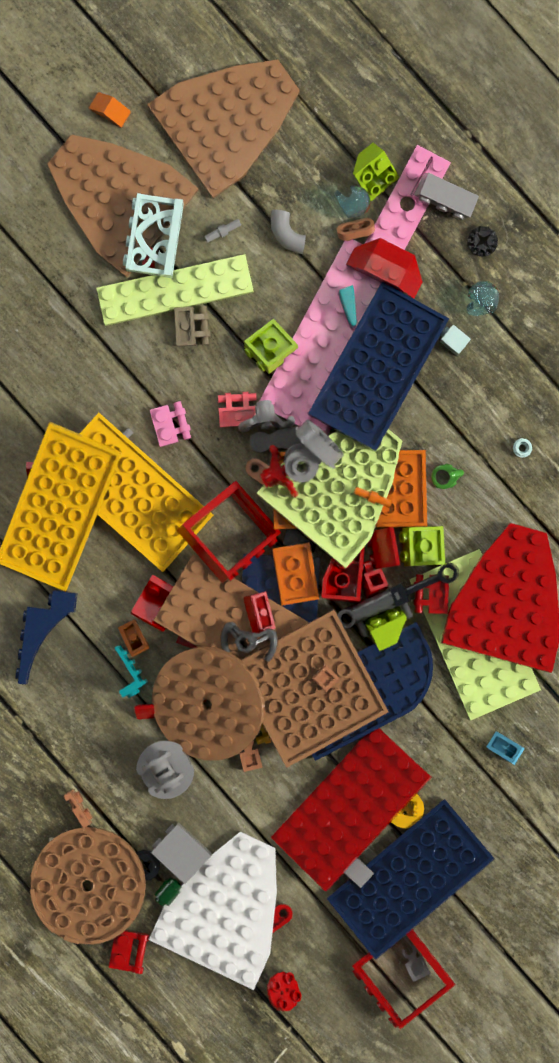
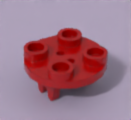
M291 972L276 973L270 978L269 983L266 984L269 1001L278 1011L286 1012L292 1010L297 1005V1002L301 1001L302 995L299 991L298 983Z

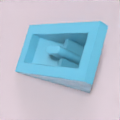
M497 731L486 746L514 765L525 749Z

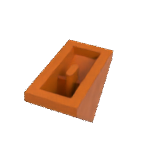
M100 92L97 93L89 107V110L122 128L131 113L128 108L113 96Z

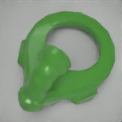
M446 463L445 465L437 466L432 471L431 480L437 488H452L457 484L456 481L459 477L464 475V471ZM439 470H446L450 475L449 482L445 485H441L436 481V473Z

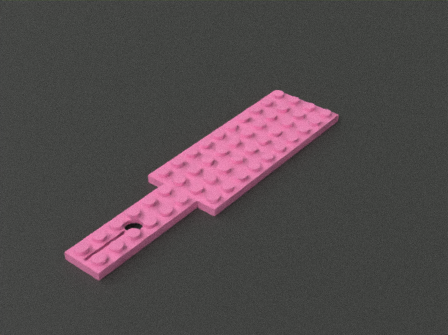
M417 145L375 223L374 233L368 236L365 243L382 238L405 250L428 207V204L420 202L419 198L414 196L422 177L421 174H425V172L431 173L443 179L451 162ZM402 198H412L415 203L414 208L404 211L400 207ZM353 239L344 241L293 337V340L298 344V349L283 359L284 363L275 370L260 401L270 400L274 405L276 415L286 420L290 416L294 417L295 425L299 427L306 420H309L327 435L331 427L309 416L308 412L381 284L346 265L354 247L362 245ZM351 285L354 287L357 320L355 328H350L338 295L340 289Z

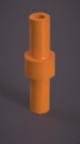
M356 487L353 493L366 498L368 502L373 504L379 503L389 508L392 504V500L379 496V493L372 490L369 492Z

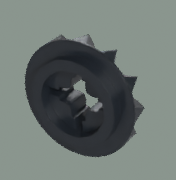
M479 226L470 232L467 241L468 247L473 254L485 257L491 255L496 250L498 237L495 231L489 227ZM479 236L482 238L489 236L486 241L487 246L484 244L477 246L480 241Z
M143 849L136 852V854L144 862L151 860L148 865L149 871L143 868L145 880L148 881L158 874L160 861L151 853L152 851Z

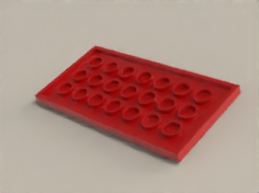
M378 728L365 735L271 838L327 892L432 777Z

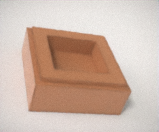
M326 664L312 677L325 692L340 679Z

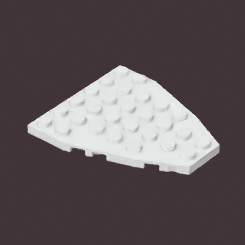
M239 832L213 853L191 879L182 885V888L179 890L181 892L170 906L165 905L149 940L254 990L271 953L277 896L276 848L243 832Z

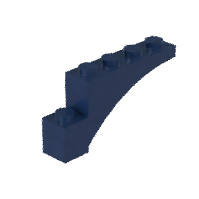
M53 591L52 594H49L48 605L51 606V609L27 607V610H24L23 622H25V630L22 629L20 641H23V646L18 651V660H21L20 668L16 669L15 679H18V684H28L30 670L41 644L64 617L76 611L78 593Z

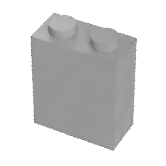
M179 822L176 825L172 823L165 831L167 835L163 839L158 838L153 843L152 847L154 849L151 853L186 884L212 856V853Z

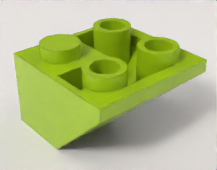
M371 143L358 154L353 175L362 187L368 200L370 198V201H372L400 177L384 150L375 143Z
M399 606L364 622L379 651L398 642L407 618Z

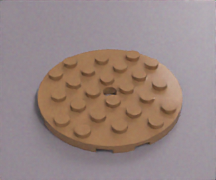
M197 647L178 653L162 667L156 677L152 691V704L155 708L154 716L164 736L169 741L180 744L183 748L182 751L187 755L202 760H223L242 752L257 736L264 717V698L261 695L257 678L253 672H250L242 664V660L222 649ZM205 699L209 700L212 703V708L206 709L207 707H205L203 701Z
M81 827L58 835L42 849L32 869L30 894L38 917L52 933L72 943L93 945L117 937L134 922L144 902L146 880L138 855L123 838L105 829ZM89 880L93 883L91 891H86L83 888L84 881Z

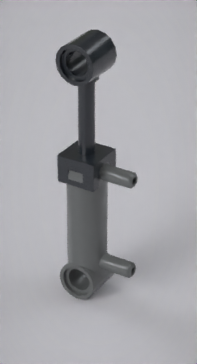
M445 563L440 567L436 575L409 587H406L404 582L388 590L344 608L337 616L344 628H350L357 624L362 638L369 636V633L363 621L398 606H401L402 611L407 617L406 619L411 618L413 614L407 603L412 600L410 594L439 581L452 583L459 576V568L454 563ZM445 568L453 570L454 575L452 578H447L444 575ZM344 613L351 615L352 621L350 623L343 620Z

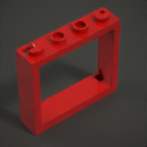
M237 481L228 486L177 530L222 583L227 579L232 581L239 574L237 571L240 568L245 570L252 563L251 559L254 556L256 559L265 552L264 548L267 545L272 547L278 541L276 537L281 533L279 529H274V523ZM231 496L267 538L227 571L191 528Z
M413 929L407 934L408 938L445 986L405 1019H401L362 968L373 956L368 952L352 965L354 968L352 972L359 981L361 979L366 984L365 990L371 997L374 995L377 998L378 1002L376 1004L382 1012L386 1011L390 1015L388 1020L395 1028L399 1027V1029L405 1027L456 985Z

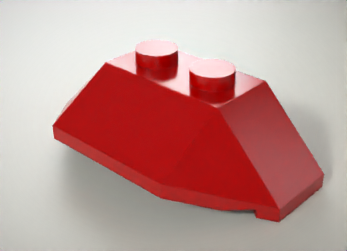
M382 238L354 247L346 263L352 269L380 283L384 282L413 299L423 283L415 255Z

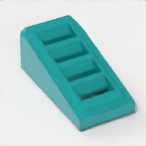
M351 285L340 289L338 295L350 328H355L357 323L354 287Z

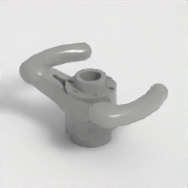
M264 400L256 403V415L241 422L238 425V429L241 432H248L256 426H261L262 429L274 426L281 430L292 427L295 424V419L290 416L287 419L288 421L283 422L275 414L272 402Z

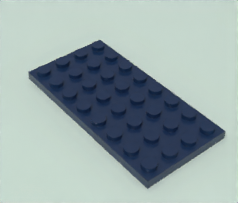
M381 282L308 415L376 452L449 318L390 285Z
M444 799L366 865L374 874L362 888L350 878L331 894L327 900L373 958L377 960L492 863L495 858Z

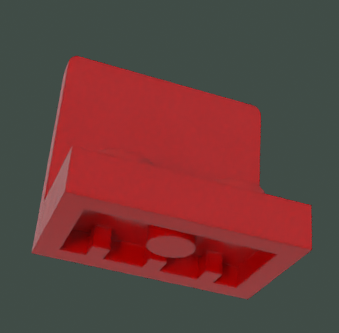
M152 574L130 613L164 632L166 628L155 622L154 619L174 586Z

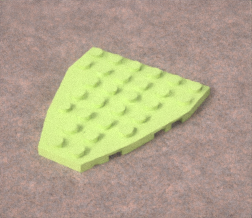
M389 429L376 452L336 431L330 434L329 437L341 449L344 455L335 464L336 467L334 469L322 461L318 465L316 475L307 482H296L287 476L293 482L298 492L297 498H293L288 489L280 485L272 488H266L263 485L257 492V495L346 569L371 539L383 505L379 503L373 504L368 502L366 498L353 494L355 488L359 487L369 492L372 490L379 493V496L387 498L393 483L402 440Z

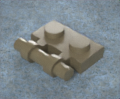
M207 306L199 307L200 314H194L193 307L174 308L177 347L196 346V338H201L202 345H209L211 334L208 331V320L210 319L209 314H207ZM194 321H200L201 331H195Z

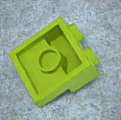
M274 319L244 341L245 354L250 359L254 357L257 361V367L262 372L266 370L268 374L284 363L283 359L298 349V344Z
M443 526L402 528L399 540L400 543H403L400 559L404 566L445 564Z

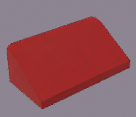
M266 591L243 597L252 632L261 633L268 628L276 629Z

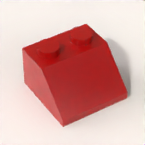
M394 527L374 530L371 539L367 543V546L372 548L373 554L369 555L372 566H375L376 570L400 565Z

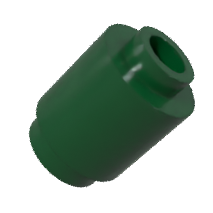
M172 877L168 880L166 879L154 893L156 896L155 901L163 907L165 905L170 906L181 892L179 890L182 888V885Z

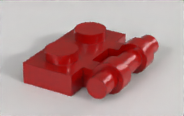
M416 574V582L414 584L422 581L424 575ZM439 581L425 587L429 588L428 600H423V589L415 592V599H413L415 613H422L423 605L428 606V613L448 614L449 583Z

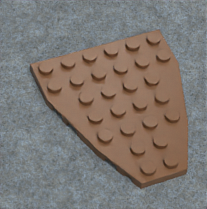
M279 60L237 65L179 82L147 105L211 197L215 198L247 174L249 168L256 162L258 156L281 128L300 90Z
M72 134L48 162L49 169L65 204L97 254L125 277L132 273L126 271V266H123L124 254L128 255L129 247H126L127 235L131 236L132 228H129L130 217H134L132 201L133 198L137 197V193L171 199H183L184 209L199 191L198 187L169 164L113 143ZM146 203L142 206L143 214L149 212L148 208L152 210L153 215L156 214V208L152 203ZM158 204L160 212L174 209V206ZM140 217L138 226L144 221ZM161 219L163 228H168L170 222L166 221L164 223L163 219ZM157 222L150 225L142 233V237L149 248H152L163 235ZM137 239L135 241V248L140 247ZM139 253L134 256V262L137 265L141 262L139 260L142 257Z

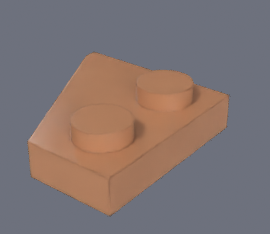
M75 789L68 791L64 795L65 800H69L72 811L82 827L89 826L92 823L91 819L93 817L89 809L84 808L82 795L79 791L76 792Z

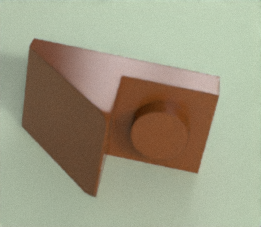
M135 619L118 627L131 657L149 649V643L143 636Z

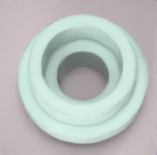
M524 438L515 441L513 452L516 456L524 458L530 455L532 451L530 441ZM520 445L525 446L526 449L524 452H521L519 450Z

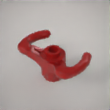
M270 445L269 450L272 454L270 467L263 470V473L260 474L265 487L272 488L276 485L286 487L293 498H297L298 492L293 482L287 478L285 465L281 466L278 463L282 459L280 452L275 445Z

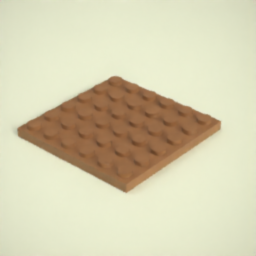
M331 610L278 639L275 655L269 662L265 661L264 657L269 650L270 644L241 659L243 661L242 664L250 672H253L258 680L259 689L264 698V717L262 723L286 768L388 713L383 700L335 610ZM325 664L340 678L327 692L312 679Z

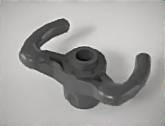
M227 622L221 633L222 650L230 653L228 634L231 632L236 639L235 643L240 652H250L257 647L258 643L269 639L270 647L264 660L269 662L275 655L278 642L275 630L268 628L261 633L240 630L234 622Z

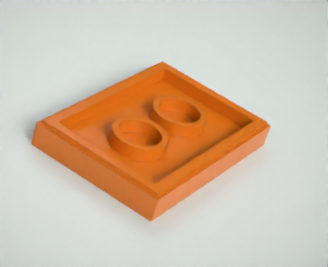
M310 542L273 548L272 552L281 606L318 600L319 593Z

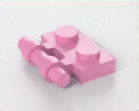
M181 401L173 403L175 411L170 412L168 405L150 410L160 447L179 442L177 435L181 433L184 440L191 438L189 432L191 428L190 425H187L186 411L182 407ZM178 417L179 428L174 427L172 418Z

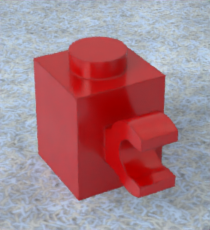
M370 560L363 562L362 572L364 575L361 586L366 598H370L385 591L389 585L382 568L374 571Z

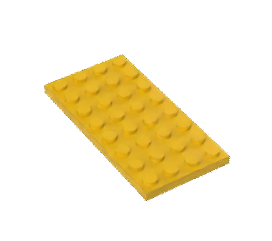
M98 412L81 431L80 435L123 452L98 515L158 569L164 572L188 545L177 532L178 528L204 506ZM212 513L208 514L191 530L197 535L214 515Z
M50 422L0 547V564L66 592L123 452Z

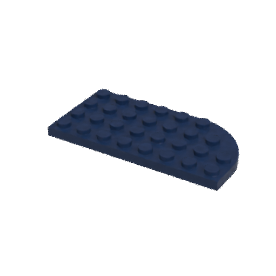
M417 622L402 629L396 644L379 651L374 643L357 652L388 713L313 753L312 756L315 761L411 712L422 701L431 683L433 658L430 647Z

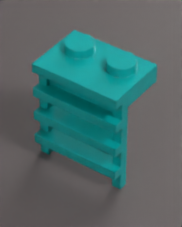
M120 645L115 647V650L135 681L120 690L119 693L122 698L125 696L131 698L140 692L138 688L146 684L148 680L141 678L139 675L142 673L141 669L136 670L133 665L136 663L135 659L130 660L127 655L129 651H124Z

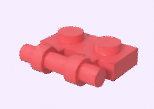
M243 392V394L225 393V395H218V403L226 402V408H219L220 428L238 427L244 420L254 417L256 415L255 406H249V401H257L256 393ZM243 401V407H232V402Z

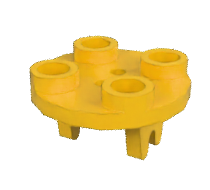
M416 794L391 823L401 828H410L417 823L424 814V804L420 796Z

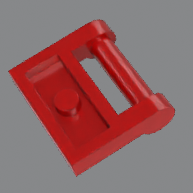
M125 930L115 937L109 968L143 974L144 967L142 965L146 942L149 941L150 935ZM138 939L135 965H132L129 962L133 940Z

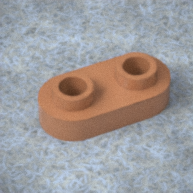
M370 218L343 223L337 227L338 238L344 241L367 237L375 231L374 221Z
M251 459L246 464V473L261 485H264L260 474L270 466L259 459ZM253 465H257L259 467V470L257 472H253L251 470Z

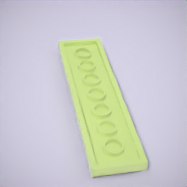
M245 254L173 270L172 278L151 275L97 288L105 326L174 311V308L191 307L254 292Z

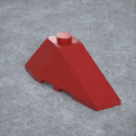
M364 547L346 569L333 558L331 559L323 577L321 598L342 602H360Z

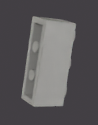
M431 173L422 175L414 195L419 198L420 202L428 205L430 203L434 204L437 210L442 212L449 211L453 213V217L459 220L471 217L479 197Z

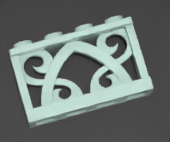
M137 193V197L133 198L132 209H134V217H130L129 228H132L131 236L127 235L126 247H129L128 255L124 254L123 266H126V271L163 276L165 278L173 277L184 206L183 199H171ZM146 203H152L156 208V214L153 215L150 208H148L149 212L147 214H143L142 206ZM158 204L174 206V209L160 212ZM140 217L144 221L138 226ZM161 219H163L164 223L166 221L170 222V226L163 228ZM157 222L159 229L162 233L169 236V240L158 242L153 250H151L144 241L142 233L150 225ZM136 239L138 244L140 245V247L135 248ZM160 246H164L166 248V252L161 253L159 250L157 255L156 251L158 250V248ZM137 253L141 254L142 257L139 260L141 261L148 255L149 260L146 264L139 266L135 264L134 256ZM153 260L165 266L164 270L148 267Z

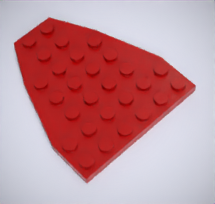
M509 523L489 549L482 554L470 573L468 580L460 589L456 599L451 603L441 640L442 644L552 673L559 646V604L556 572L547 533Z

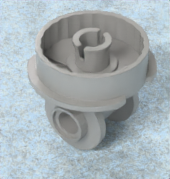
M306 420L300 428H295L296 435L302 442L289 447L284 455L287 475L296 482H307L316 475L318 465L322 461L334 469L336 467L335 464L344 455L334 441L309 420Z
M159 741L151 744L141 753L136 770L149 788L148 792L150 795L160 799H170L181 795L190 786L194 777V767L191 765L189 756L182 751L183 748L180 744L172 741Z

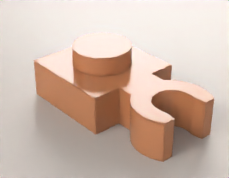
M254 740L244 749L245 752L239 753L244 772L263 768L258 748L252 749Z

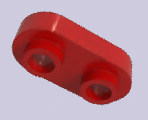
M281 903L275 906L273 933L292 919L293 911L288 904ZM285 910L287 914L286 916H281L279 912Z

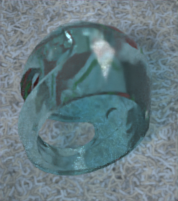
M350 186L352 191L350 197L343 196L338 190L334 192L348 219L364 215L370 207V196L361 186Z
M479 281L470 288L468 298L474 301L466 307L468 314L480 316L497 310L499 291L494 284L488 281Z

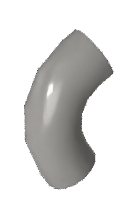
M272 210L271 230L275 239L285 249L303 254L306 235H300L291 229L289 212Z

